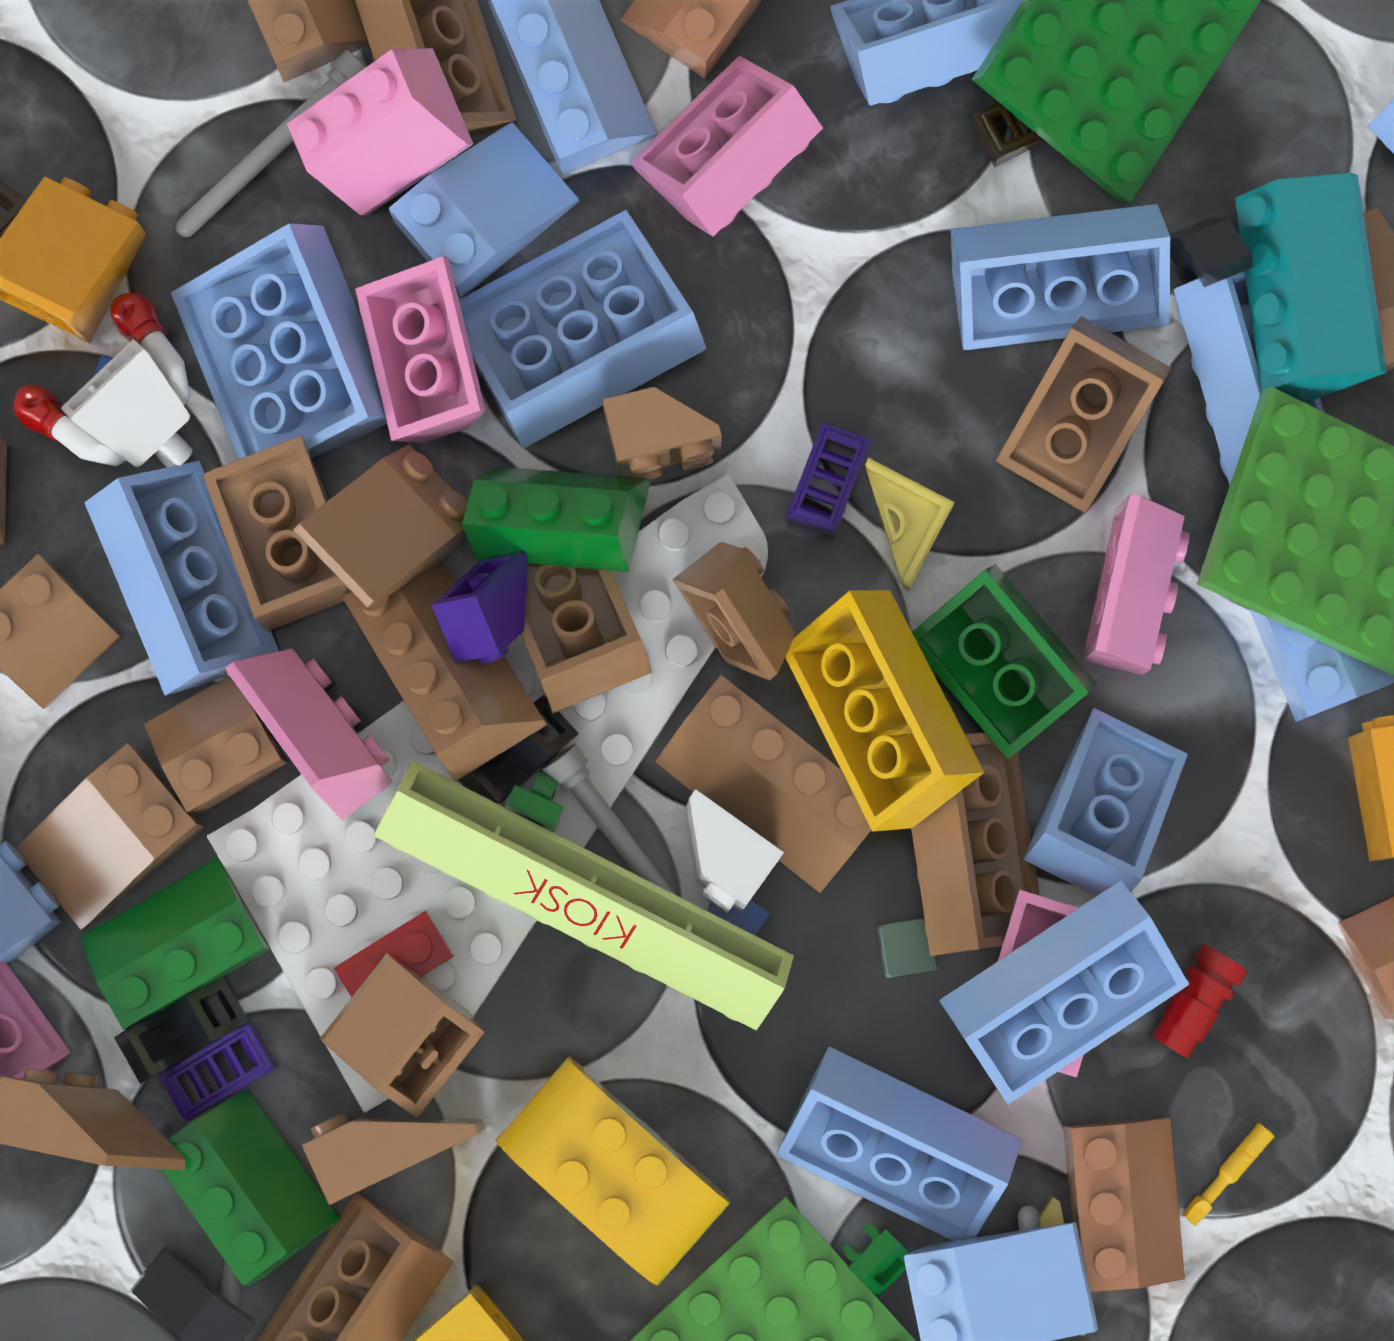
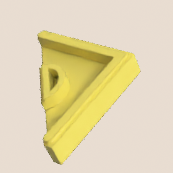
M868 458L864 469L901 584L903 587L910 589L955 502Z

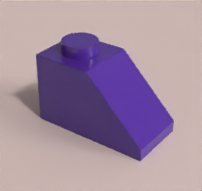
M525 551L480 560L432 604L455 663L478 659L480 664L496 661L509 652L508 646L524 631L528 559Z

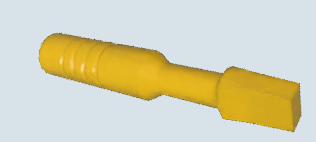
M1258 1123L1219 1168L1218 1177L1201 1196L1197 1195L1182 1215L1191 1224L1196 1226L1212 1209L1211 1204L1227 1185L1235 1183L1275 1136Z

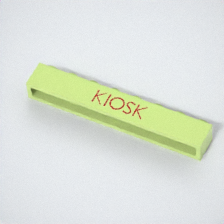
M413 760L373 835L389 843L395 849L404 851L438 868L444 874L453 876L485 892L490 897L509 904L534 917L537 921L566 933L586 946L597 949L625 963L633 970L644 973L676 989L682 995L691 997L723 1013L729 1019L739 1021L756 1031L785 989L794 955Z

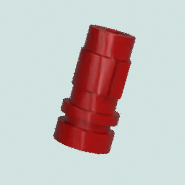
M1202 943L1194 956V959L1198 961L1195 967L1189 965L1184 972L1188 975L1186 980L1189 985L1174 995L1161 1016L1162 1020L1152 1034L1153 1038L1187 1059L1198 1042L1202 1043L1219 1016L1217 1012L1224 1000L1231 1001L1235 993L1231 989L1234 984L1240 986L1249 972L1241 965Z

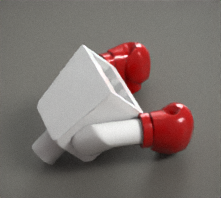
M123 293L114 298L110 306V312L117 330L130 343L67 403L63 404L56 395L44 387L28 384L21 387L14 396L13 412L24 427L36 433L44 434L52 441H59L84 460L111 466H118L128 461L135 467H139L154 454L166 467L181 466L193 451L177 433L191 417L184 407L190 397L184 361L166 338V330L160 324V319L153 303L140 293Z

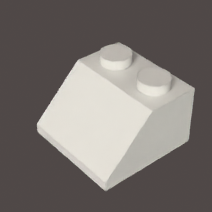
M695 789L688 800L686 814L698 883L705 887L702 896L725 913H728L732 906L742 912L784 852Z

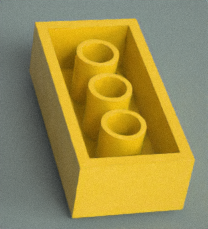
M849 590L794 637L785 658L872 832L915 827L984 773L890 590Z

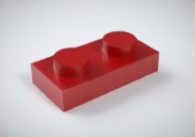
M424 911L334 967V970L352 998L386 953L420 977H423L455 956L428 912Z

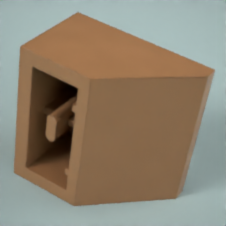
M656 387L602 399L605 422L619 476L648 478L650 480L661 476V468L681 463L683 470L696 469L713 463L712 455L721 454L722 434L720 426Z
M386 953L326 1029L320 1040L377 1091L418 1118L485 1031L467 1009Z

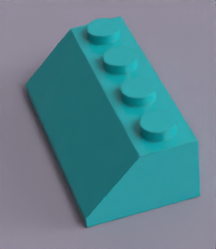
M1343 173L1276 179L1235 197L1240 236L1252 253L1253 268L1246 270L1245 276L1261 391L1274 387L1307 403L1387 373L1358 175Z

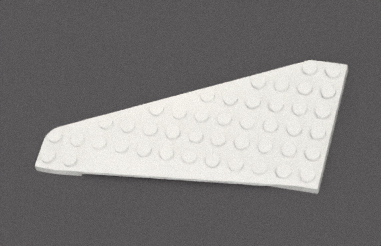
M729 473L683 499L640 530L629 572L611 571L641 638L652 673L559 711L579 733L563 750L576 744L588 760L585 764L590 772L587 778L610 808H612L716 649L672 579L720 542L740 548H748L760 561L765 572L768 558V545L765 534ZM519 635L508 646L509 652L504 657L530 699L534 702L542 695H545L522 637ZM404 701L358 733L362 740L371 734L390 760L382 767L393 782L344 820H341L310 787L301 774L254 809L207 835L209 842L320 1036L323 1035L351 999L334 967L422 912H428L455 956L422 978L467 1009L473 1018L537 922L534 917L501 900L490 897L485 892L453 876L444 874L438 868L404 851L397 850L389 843L373 836L412 760L454 781L435 754ZM539 770L521 788L531 791L539 772L544 774L542 770ZM558 785L552 802L564 808L555 834L585 848L598 829V826L570 790L564 792L561 786ZM508 798L499 805L505 807ZM327 1047L364 1113L389 1099L372 1087Z

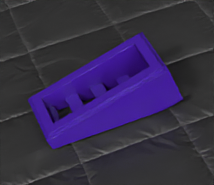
M822 421L785 520L834 538L871 439ZM827 439L856 450L853 459L824 449ZM819 459L849 469L846 478L818 468ZM812 477L840 487L839 496L810 486ZM805 496L834 506L832 514L830 515L804 505Z
M247 1022L160 1074L159 1078L183 1121L187 1122L279 1067L254 1023ZM238 1042H241L255 1068L246 1072L232 1047ZM223 1052L237 1077L230 1083L214 1057ZM202 1063L206 1064L219 1087L213 1093H210L196 1068ZM185 1073L189 1076L201 1098L200 1101L193 1105L178 1080V1077Z

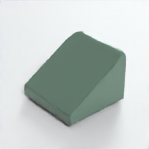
M925 918L876 926L885 978L937 970L935 956H930L928 939L925 932Z

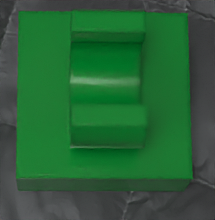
M539 772L531 791L514 785L505 808L555 833L564 808L552 802L558 781Z
M866 1224L863 1230L872 1239V1243L863 1253H858L847 1243L843 1247V1251L846 1257L853 1262L848 1267L850 1271L877 1297H880L906 1270L904 1255L910 1252L886 1229L881 1233L873 1225Z

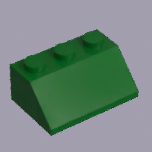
M496 467L474 480L462 526L476 560L525 551L528 564L629 572L650 482L648 478Z
M997 564L981 572L912 631L929 666L1008 760L1098 685Z
M219 857L80 937L96 983L123 1030L164 1011L185 995L226 976L270 950L268 943Z
M250 1090L240 1093L195 1119L168 1139L186 1159L185 1169H161L243 1286L254 1285L341 1220Z

